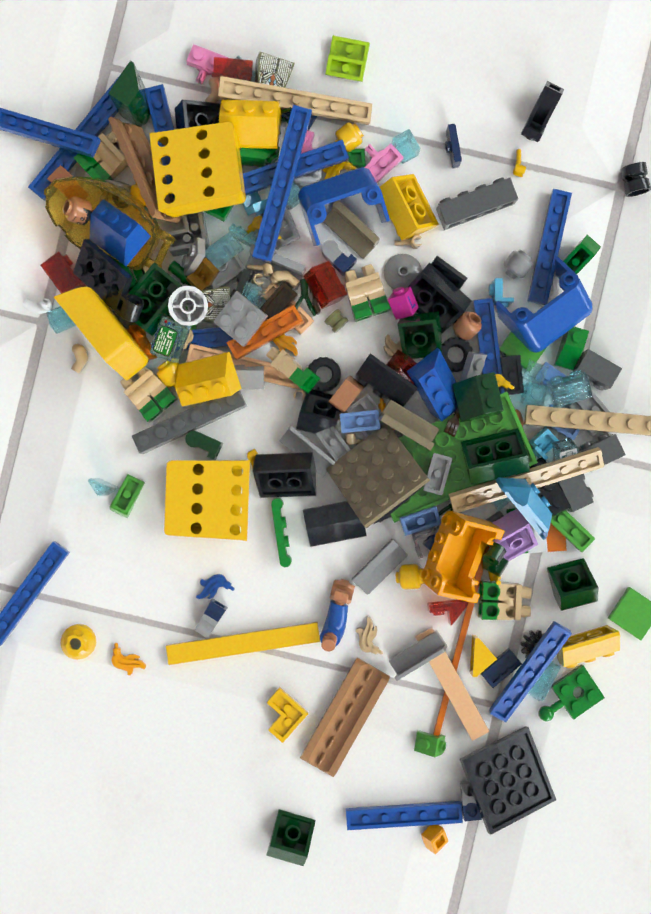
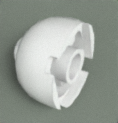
M183 286L176 289L170 296L168 309L176 322L181 325L191 326L198 324L204 319L207 314L208 303L202 291L196 287Z

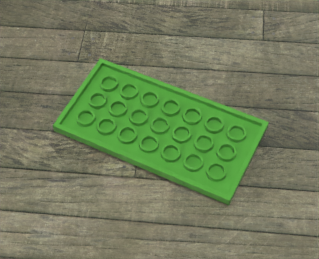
M508 392L500 394L504 410L499 415L461 422L459 418L460 425L455 437L444 432L447 421L453 418L454 414L448 416L442 422L439 420L431 423L439 428L437 435L432 441L434 446L431 450L405 435L399 437L400 441L426 475L428 474L433 453L451 457L452 462L443 494L438 495L423 491V486L391 513L394 523L400 521L399 517L450 500L448 495L450 493L482 484L471 485L461 441L518 428L528 453L529 466L538 463Z

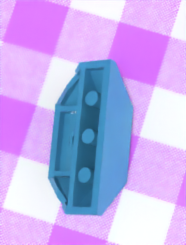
M498 477L496 482L500 489L541 538L545 540L552 518V513L548 508L550 506L548 500L544 496L540 498L538 495L540 493L539 489L534 483L530 485L526 479Z

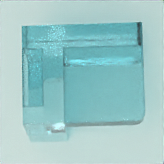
M410 129L393 137L392 145L404 157L401 161L402 164L419 155L420 147Z
M529 359L522 378L542 385L549 367Z

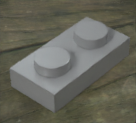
M197 237L194 244L190 245L187 255L183 256L182 267H184L185 276L194 273L205 257V239Z
M469 351L460 381L481 375L487 355Z
M334 426L315 433L335 461L351 450Z
M433 453L427 474L430 481L424 485L423 491L438 495L443 494L452 462L451 457Z

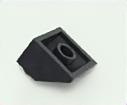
M313 389L309 393L306 392L296 429L315 434L337 425L340 410L329 403L333 395Z

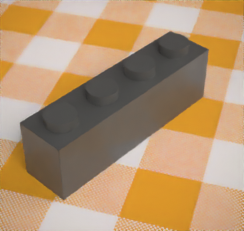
M502 177L493 181L491 185L486 186V184L476 187L475 191H464L459 193L456 198L450 199L448 197L441 200L436 211L443 229L447 230L512 206L517 202L518 196L511 178L504 179Z

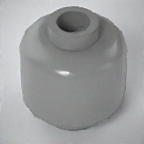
M522 250L513 251L504 262V267L507 269L505 273L513 279L516 277L524 278L533 265L532 257Z

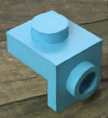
M258 191L246 195V200L242 204L247 215L256 213V216L263 214L267 199L261 200Z
M495 278L492 284H489V296L493 298V305L500 301L507 308L514 302V298L503 297V278Z
M546 426L529 441L533 446V453L538 458L542 456L545 460L548 459L545 454L560 442Z

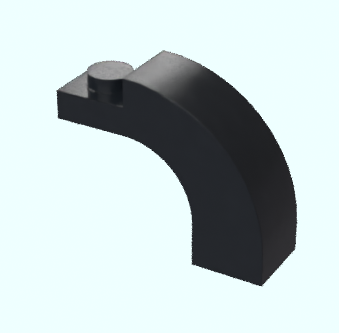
M549 81L546 82L521 135L531 141H540L547 123L564 92L563 88Z

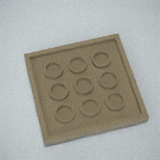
M387 424L382 425L380 429L373 432L335 461L334 465L326 468L366 528L430 481Z

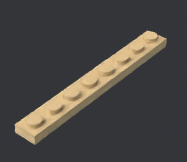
M220 76L219 99L279 101L280 109L297 105L311 109L312 115L366 125H369L371 121L372 103Z
M526 405L524 425L651 436V416Z
M597 447L530 468V472L504 478L526 479L530 485L534 483L539 488L603 468L602 452ZM496 479L448 494L453 512L457 513L507 498L497 484Z

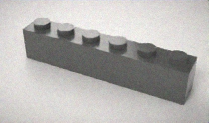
M239 390L231 396L209 400L132 435V439L139 454H145L188 434L190 431L200 429L247 407Z

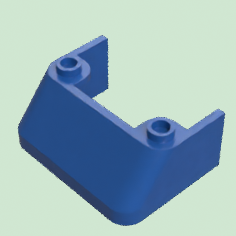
M364 167L305 186L299 191L298 199L313 246L321 245L314 225L320 224L326 219L325 205L361 193L366 204L376 205L381 223L390 221L382 191L369 169Z
M559 257L555 258V272L559 278V286L564 292L533 314L528 308L520 307L510 313L500 301L496 302L498 318L531 352H540L588 317L593 310L592 301L580 278Z

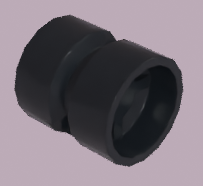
M646 162L633 163L621 169L622 179L626 182L624 185L626 197L642 195L651 190L650 180L646 178L648 174Z

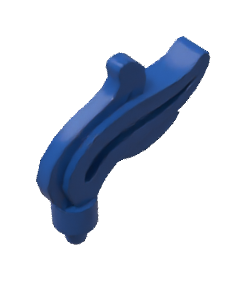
M216 574L208 580H200V584L205 588L196 598L203 599L210 594L208 599H211L216 595L219 587L232 591L235 588L231 586L232 583L227 581L224 575Z

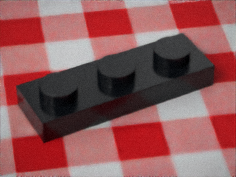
M541 457L537 459L538 463L529 466V468L543 465L547 462ZM558 482L538 488L541 496H544L550 503L548 508L552 516L571 508Z

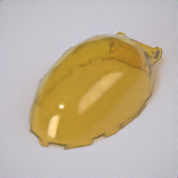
M78 176L55 179L44 190V195H46L45 208L53 224L56 227L59 226L66 234L64 236L79 249H81L84 239H90V221L85 225H78L68 221L63 214V205L67 199L76 196L89 201L92 205V210H94L104 199L139 223L151 236L127 267L140 270L144 266L150 268L153 263H156L162 268L164 258L171 244H174L175 238L160 229L156 218L149 214L148 208L127 190L100 178ZM161 239L164 242L154 261L151 257Z

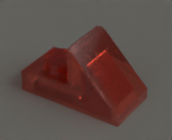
M459 599L427 603L429 613H433L435 616L444 615V611H447L450 626L455 623L468 606V601Z

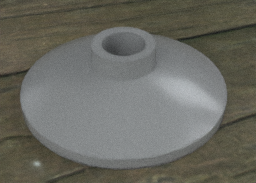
M397 254L390 258L385 265V280L392 289L398 287L407 288L422 271L421 265L416 258L409 254ZM405 268L407 273L401 274L400 269Z

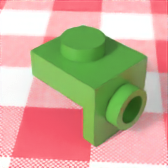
M423 731L417 732L414 751L434 758L444 753L446 749L445 735L436 736Z

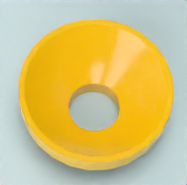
M84 624L70 626L61 637L62 651L72 659L78 660L88 657L96 647L95 633ZM73 638L80 640L81 646L79 649L71 647L70 642Z

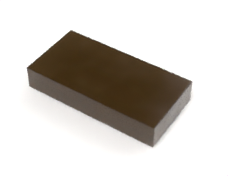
M283 281L260 309L268 315L267 319L285 310L298 294Z

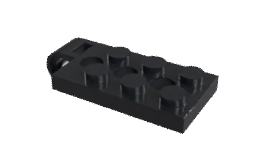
M84 239L73 273L84 284L92 288L121 318L129 322H137L144 306V300L136 295L127 294L133 277L92 240Z

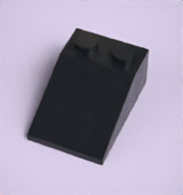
M182 99L174 109L176 128L182 129L219 123L221 103Z

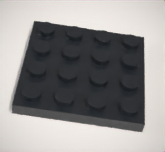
M525 726L460 758L484 825L490 835L556 801L529 727Z

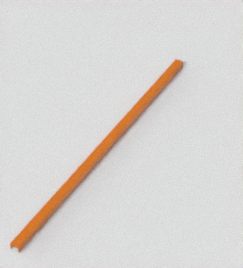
M486 546L483 556L488 551L489 546ZM483 556L474 577L479 581L478 585H475L476 593L478 592L484 569ZM472 602L467 603L452 660L456 671L474 607ZM445 690L433 735L436 736L440 735L449 702Z

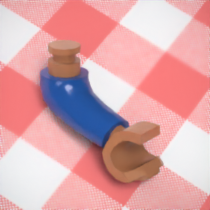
M341 579V581L334 580L329 597L331 601L328 614L320 634L321 647L328 652L335 649L345 632L348 613L347 604L351 603L355 586L350 584L348 580Z

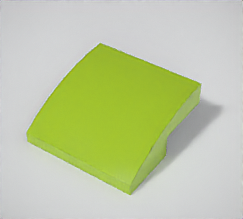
M333 35L325 75L363 82L370 42Z

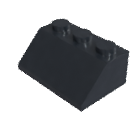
M430 262L408 286L411 287L419 308L416 312L418 314L439 311L441 334L466 311L472 302Z
M371 353L355 375L358 378L356 381L364 387L368 385L372 388V393L378 398L384 397L388 402L392 400L402 407L406 405L418 389V387Z
M313 452L256 455L253 474L260 498L316 496V466Z
M347 501L303 509L310 547L366 536L365 527Z

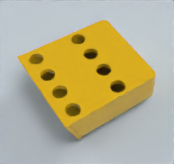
M231 122L149 133L158 211L176 218L245 202L246 195L239 141ZM158 141L164 144L165 146L160 147L158 145ZM164 156L170 157V163L166 166L160 164V160ZM171 175L173 181L168 185L163 184V177ZM174 194V202L170 204L166 203V195Z
M80 287L54 296V299L105 362L125 380L128 381L147 365V355L114 315L110 307L92 288Z
M250 460L169 461L166 467L165 534L169 536L247 541Z

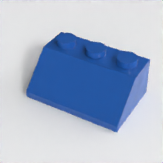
M104 199L91 213L90 240L124 266L131 262L151 237L139 223Z
M436 348L409 369L407 373L414 385L418 387L417 391L429 412L442 422L454 413L457 407L452 384L457 382L440 349Z

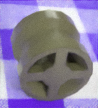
M337 309L324 322L330 325L332 331L336 333L348 322V319L343 317L341 311Z

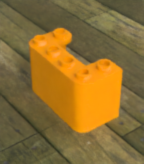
M447 511L442 516L432 549L428 553L426 565L421 572L424 584L437 595L477 603L480 594L476 593L475 585H478L479 581L474 577L487 544L493 546V539L501 540L505 531L490 521Z

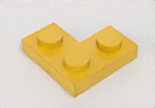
M281 687L267 701V704L280 714L268 731L283 743L308 715V711Z

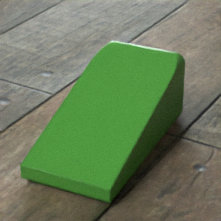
M127 474L109 507L110 510L128 518L145 482Z

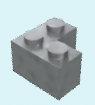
M203 212L183 215L185 229L166 232L169 251L173 257L187 254L190 245L194 244L197 237L205 239V251L210 248Z

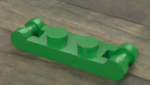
M276 498L272 501L271 506L279 561L282 567H289L292 562V558L287 554L286 548L290 547L289 537L284 534V528H287L286 517H282L281 514L284 502L282 499Z

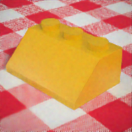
M221 100L219 123L231 122L238 137L239 148L278 149L282 120L279 101Z
M414 174L391 177L380 186L389 218L392 220L401 240L411 239L415 235H420L439 225Z
M230 352L178 365L175 389L182 407L231 396L242 389Z
M605 625L570 636L557 653L559 664L566 668H573L577 666V663L583 661L589 663L595 661L596 657L614 655V652L620 651V633L618 630Z

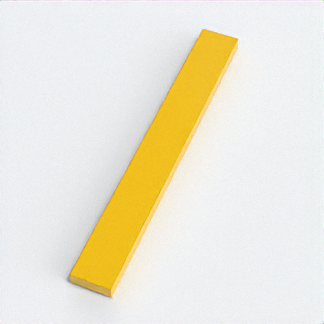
M318 622L169 644L166 645L168 665L320 642Z

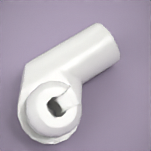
M319 170L307 176L298 177L295 179V184L308 186L321 180L322 171Z
M27 298L23 303V307L40 315L49 312L52 304L47 298H44L43 301L37 304Z

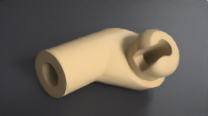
M212 77L209 80L211 94L205 99V102L216 103L219 100V78Z
M276 270L270 277L273 284L286 281L292 288H295L300 283L287 270Z
M75 344L72 346V352H74L76 361L71 369L80 373L88 361V356L83 345Z

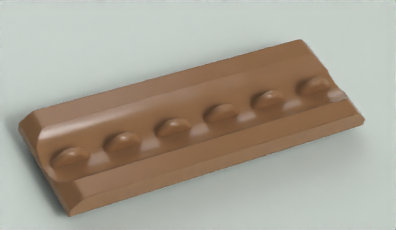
M109 117L111 129L116 135L119 147L124 153L126 163L132 171L133 179L140 189V194L148 207L149 214L153 218L179 223L181 216L174 218L158 211L152 151L142 127ZM163 177V184L168 185L165 178ZM166 195L165 202L168 204L173 203V195Z
M356 657L301 754L300 759L334 777L386 687L390 676Z

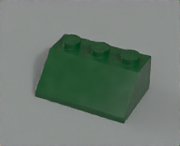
M130 60L108 94L121 117L133 125L142 127L150 118V110L145 86L134 62Z
M156 263L151 265L128 293L144 300L143 309L138 321L135 323L151 336L161 327L166 317L170 316L168 309L170 296L176 289L183 287Z
M518 428L461 441L471 485L495 480L498 477L504 478L530 472L528 453Z

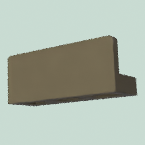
M337 200L332 204V210L327 214L323 222L364 259L379 243L380 238L342 202Z
M389 400L378 420L429 450L433 448L434 443L432 441L437 435L439 428L396 402Z

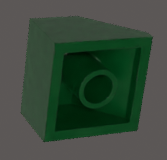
M439 311L414 314L413 316L399 319L398 330L404 360L425 358L436 348H439L442 353Z
M495 372L476 375L452 384L461 422L499 415L504 410Z
M584 558L547 567L553 595L560 611L598 601L599 587Z
M279 809L266 856L304 866L308 858L316 820Z

